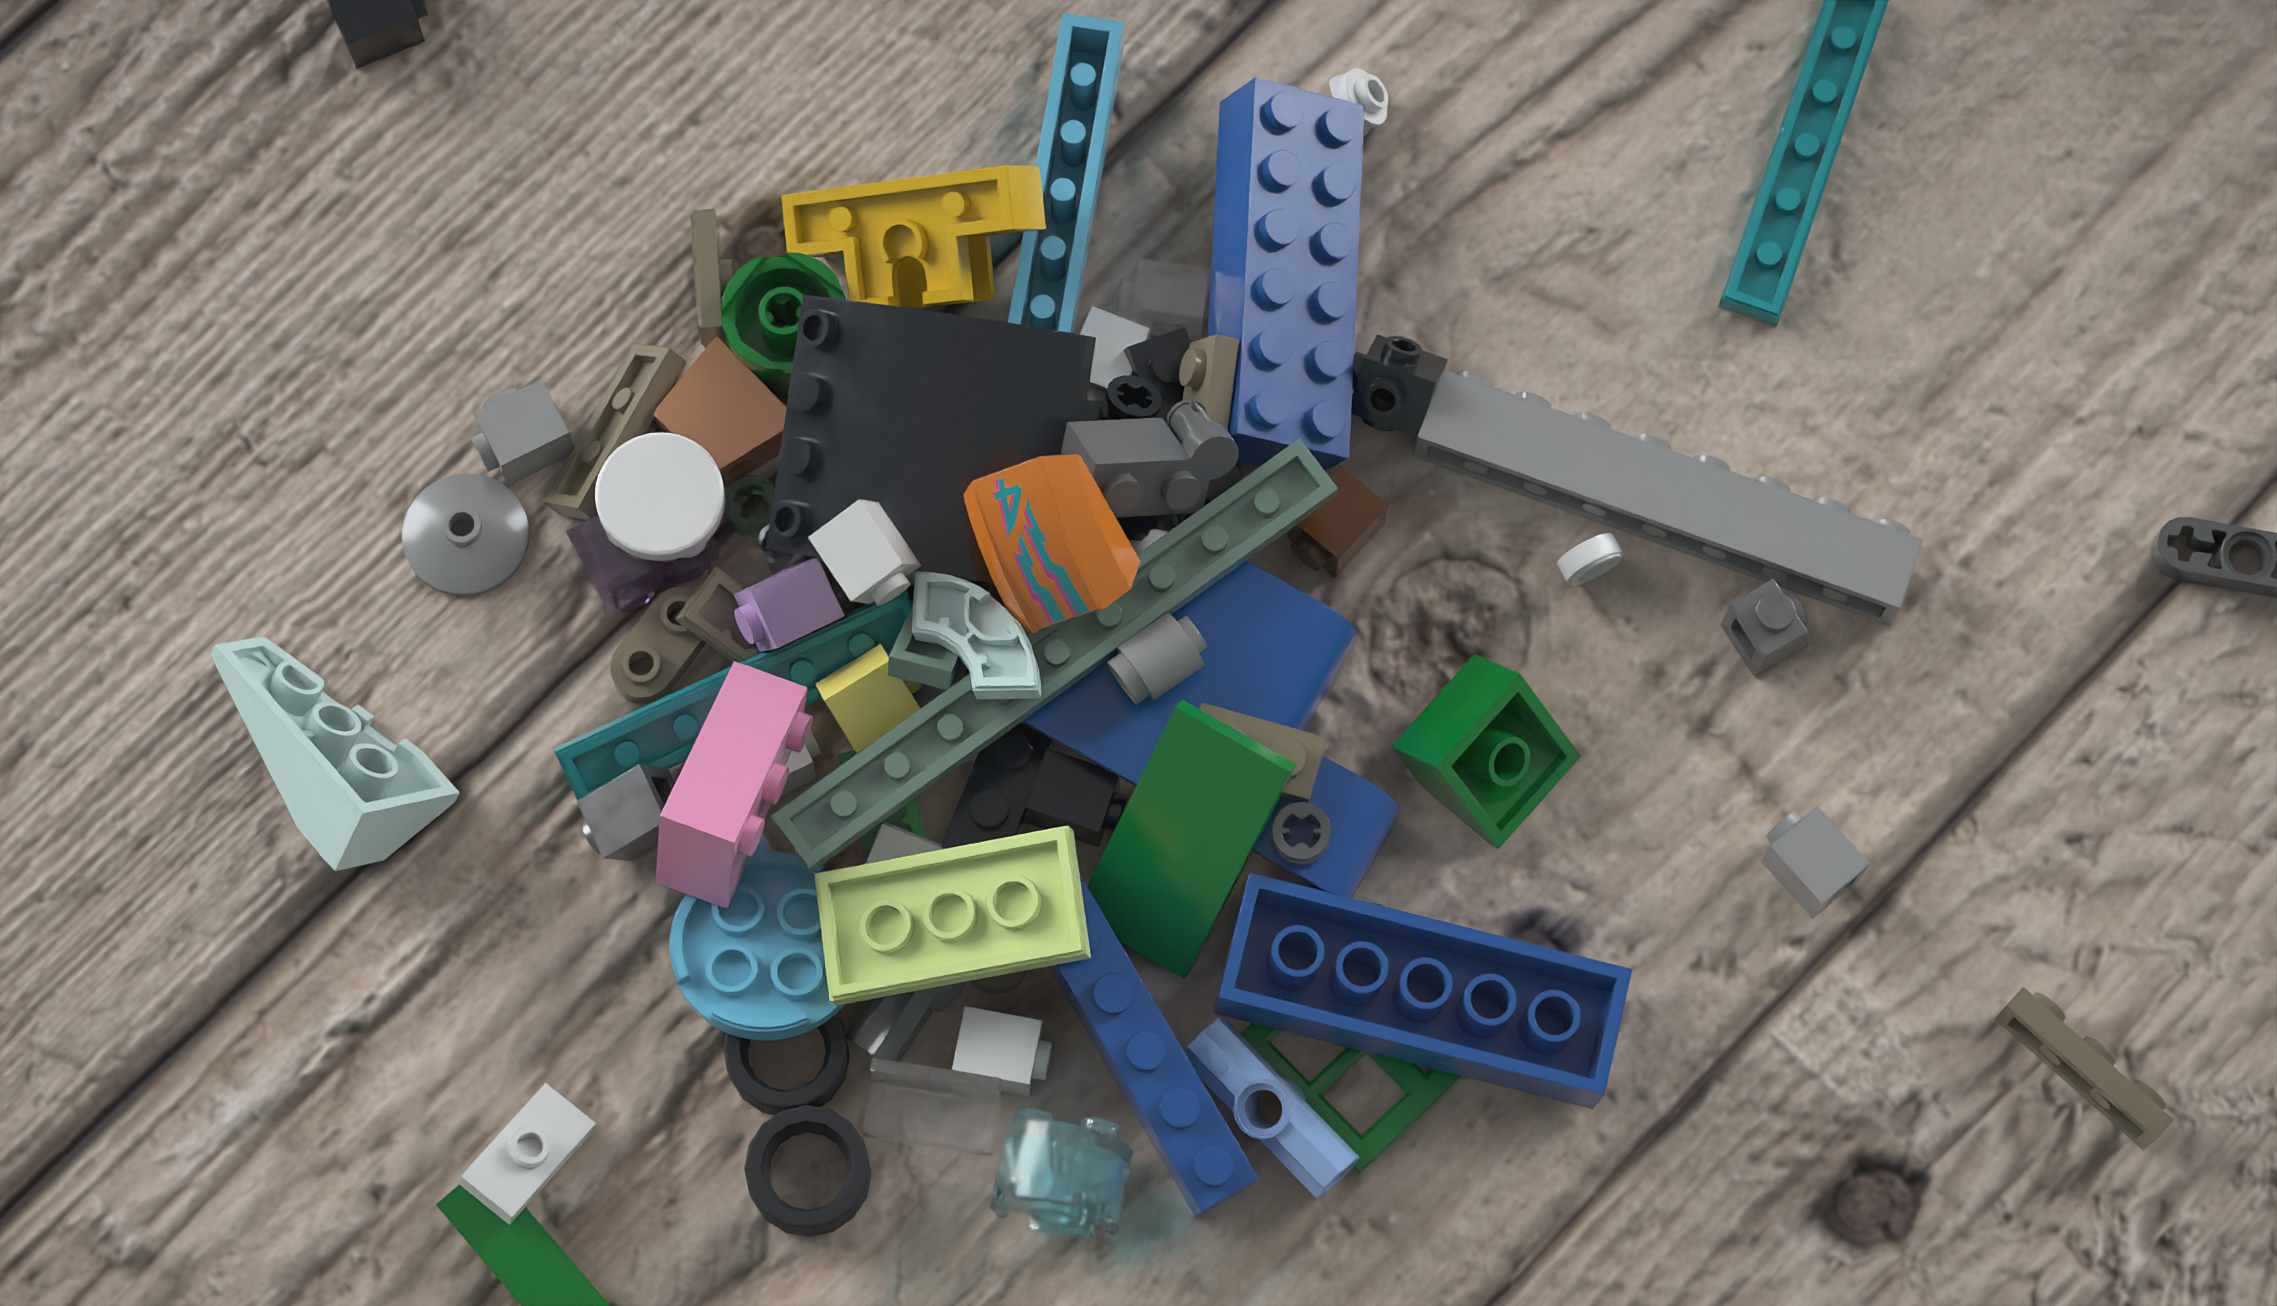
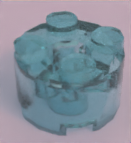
M1033 1108L1016 1110L1014 1122L1005 1127L989 1208L1002 1219L1009 1216L1010 1209L1029 1215L1028 1229L1037 1232L1087 1239L1093 1238L1095 1226L1105 1225L1104 1231L1111 1235L1117 1234L1133 1156V1150L1125 1142L1118 1139L1120 1127L1101 1118H1082L1080 1125L1054 1121L1055 1118L1052 1114Z

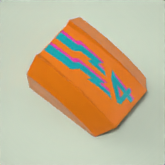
M1080 455L1040 456L973 480L963 494L968 515L989 573L1008 612L1018 620L1024 631L1035 634L1042 628L1097 609L1103 611L1131 589L1141 561Z

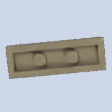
M634 343L544 498L543 503L561 516L596 521L598 512L595 502V488L602 466L608 457L622 444L646 434L654 420L653 414L656 408L676 385V379L687 361L671 348Z
M2022 987L1995 1017V1020L2142 1150L2146 1149L2174 1120L2163 1110L2166 1107L2164 1100L2147 1084L2138 1080L2132 1083L2113 1066L2116 1063L2115 1058L2100 1042L2088 1036L2082 1039L2063 1022L2066 1019L2064 1012L2050 998L2038 992L2032 995L2027 989Z

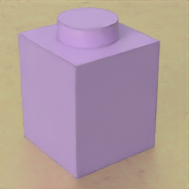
M818 557L800 562L733 594L739 608L734 610L737 625L744 638L750 644L756 642L760 652L777 649L844 617V613Z

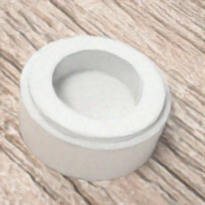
M1604 533L1588 539L1566 552L1557 561V565L1567 584L1580 585L1614 568L1622 560L1623 551L1612 533Z

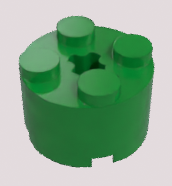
M785 252V256H775L766 259L762 256L749 261L733 275L722 297L721 319L726 346L773 394L784 395L785 397H788L803 295L846 300L836 275L819 260L802 253ZM793 320L797 321L796 325L788 326ZM776 323H780L781 325H784L785 327H783V328H777V327H775V324H776Z

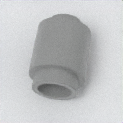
M1167 612L1117 647L1118 655L1109 660L1107 665L1123 691L1137 705L1147 697L1155 701L1204 667L1203 659L1199 653L1207 649L1208 646L1198 629L1187 616L1176 621Z

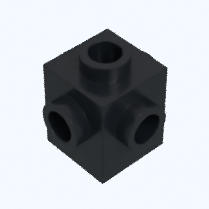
M1377 334L1367 354L1358 351L1354 354L1352 390L1354 391L1352 394L1351 414L1361 417L1364 423L1377 430H1398L1418 437L1442 371L1446 368L1448 359L1423 351L1422 347L1411 339L1401 336H1390L1387 338Z

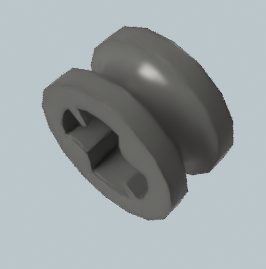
M1307 802L1291 803L1281 809L1275 817L1272 827L1273 846L1278 855L1288 863L1299 866L1313 864L1323 857L1329 847L1331 838L1330 822L1324 811L1316 805ZM1291 820H1294L1299 825H1303L1311 820L1318 827V829L1313 830V839H1318V842L1311 848L1302 842L1292 848L1284 840L1290 837V830L1284 827Z

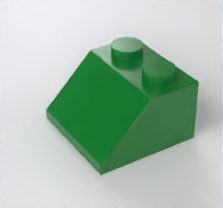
M1476 654L1466 662L1391 745L1392 749L1427 792L1486 842L1497 849L1505 843L1581 757L1520 673Z

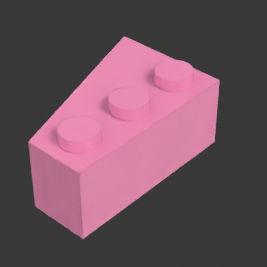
M736 661L733 662L660 814L655 883L729 909L747 861L754 854L760 841L770 804L778 802L785 787L789 773V767H786L790 754L792 751L800 753L808 738L813 716L805 714L807 687Z

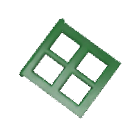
M1251 1023L1240 1033L1282 1077L1290 1078L1299 1085L1305 1094L1306 1102L1360 1157L1353 1166L1359 1174L1462 1077L1435 1069L1425 1074L1415 1064L1347 1047L1309 1082L1271 1043L1281 1030ZM1367 1053L1406 1094L1361 1136L1322 1094Z

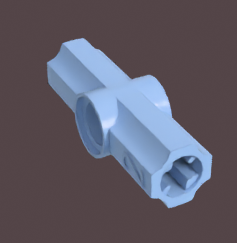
M1224 1017L1217 1018L1187 1046L1185 1054L1196 1073L1233 1111L1235 1121L1240 1129L1250 1137L1260 1139L1316 1199L1323 1197L1331 1188L1337 1185L1360 1159L1306 1102L1305 1094L1299 1085L1290 1078L1282 1077ZM1265 1090L1276 1094L1282 1104V1115L1275 1125L1266 1122L1259 1114L1258 1100Z

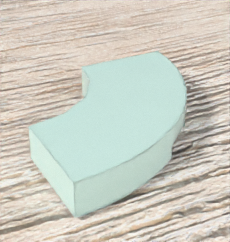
M915 571L912 633L915 640L940 644L958 655L970 671L972 689L976 699H1041L1039 667L1032 646L1018 620L1005 607L992 598L989 592L971 582L947 574Z

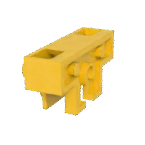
M1002 165L781 195L787 252L802 253L811 257L844 255L848 300L918 309L996 299L989 236L1046 229L1040 166Z

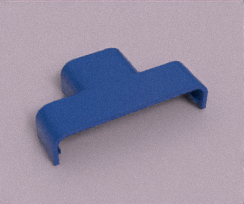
M1245 561L1171 614L1176 621L1187 616L1202 635L1208 646L1207 649L1199 653L1203 659L1204 667L1155 701L1147 697L1135 705L1111 673L1107 665L1109 660H1107L1023 720L1022 723L1137 786L1174 708L1181 700L1198 709L1202 702L1305 731L1353 649L1356 641V629L1347 619L1329 606ZM969 670L966 672L964 677L970 674ZM1323 756L1309 802L1322 809L1330 822L1331 838L1329 847L1323 857L1313 864L1299 866L1290 864L1282 859L1274 849L1272 827L1275 817L1287 805L1298 802L1284 797L1279 798L1253 852L1321 891L1353 898L1397 822L1400 806L1390 795L1376 785ZM1291 820L1284 827L1290 830V837L1284 840L1292 848L1301 842L1311 848L1318 842V839H1313V830L1318 829V827L1311 820L1303 825H1299L1294 820Z

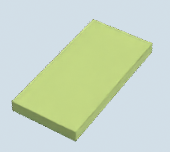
M1069 826L814 874L829 999L836 1006L1091 958L1074 831Z

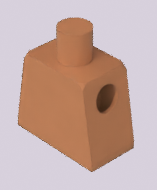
M717 336L709 343L658 405L653 417L658 433L681 435L702 446L717 464L724 489L779 456L787 407L749 368L735 357L732 351Z

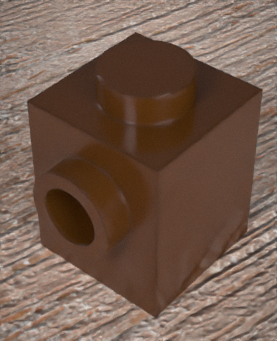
M1341 465L1329 476L1338 487V496L1298 523L1288 533V539L1293 542L1290 545L1291 550L1306 566L1315 571H1319L1323 567L1335 578L1383 527L1388 510V504Z

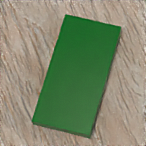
M1181 700L1177 704L1087 885L1119 942L1181 978L1186 979L1200 956L1296 766L1295 763L1186 701Z

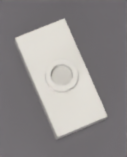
M545 1083L461 1175L459 1185L510 1225L594 1131L596 1123Z

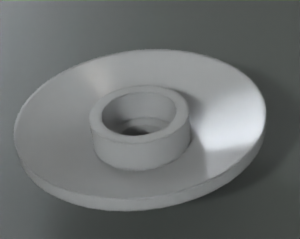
M456 474L432 483L414 499L404 519L402 544L411 568L428 586L449 595L473 596L499 587L517 571L528 549L529 524L522 504L516 495L504 484L483 475ZM460 519H469L474 522L472 532L466 536L454 535L451 532L452 526Z

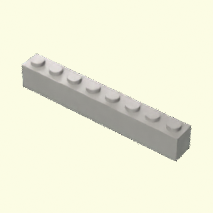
M1446 370L1442 371L1418 434L1413 457L1761 581L1768 582L1774 579L1781 588L1888 626L1891 625L1897 615L1924 540L1910 535V530L1905 525L1884 518L1875 519L1873 522L1853 515L1845 504L1831 498L1817 497L1811 500L1791 493L1789 486L1771 477L1756 476L1752 479L1730 471L1727 463L1712 456L1696 455L1694 458L1670 450L1671 447L1667 442L1653 435L1636 434L1633 437L1611 429V425L1606 420L1593 414L1583 412L1576 413L1575 416L1551 408V403L1548 400L1534 393L1521 391L1514 395L1492 387V383L1487 378L1471 371L1462 370L1456 374Z

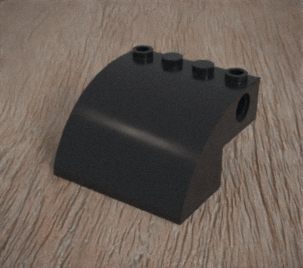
M803 295L766 549L821 558L808 537L857 500L862 499L879 502L921 564L915 571L935 572L966 580L994 583L979 548L963 494L973 480L1040 456L1061 455L1067 422L1084 421L1096 337L969 316Z

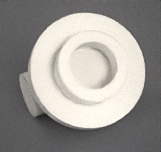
M1354 68L1345 74L1335 76L1329 80V86L1334 98L1365 106L1363 137L1368 134L1369 129L1382 124L1386 120L1388 94L1385 86L1376 76L1368 74L1362 69Z

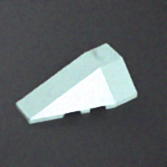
M262 636L214 645L210 655L297 828L334 871L385 860L455 803L460 792L421 749L407 739H403L398 745L394 744L370 726L375 717L358 704L350 710L322 691L324 680L266 637Z

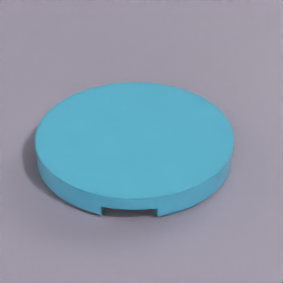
M777 851L757 852L749 857L729 909L688 894L685 895L675 913L671 926L669 942L670 959L675 980L683 997L702 1019L717 1029L737 1037L752 1040H779L811 1031L828 1021L843 1008L845 1004L836 1006L829 999L814 876L817 873L827 872L824 865L810 872L799 855Z

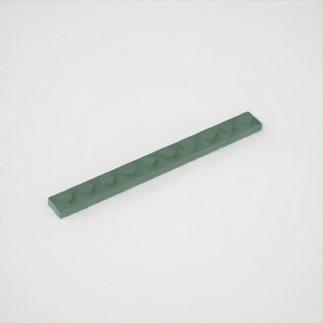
M1299 438L1138 553L1137 556L1141 562L1131 589L1103 611L1097 609L1042 628L1035 634L1026 633L1039 667L1041 699H976L969 674L772 814L773 821L810 872H813L1116 655L1119 645L1167 612L1170 614L1176 612L1338 496V487Z

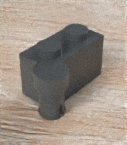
M1187 399L1175 404L1167 415V424L1163 418L1067 422L1061 455L1077 454L1082 457L1115 517L1196 513L1204 507L1210 480L1227 474L1235 466L1239 453L1234 439L1226 428L1219 423H1214L1207 414L1203 404L1195 399H1192L1191 407Z

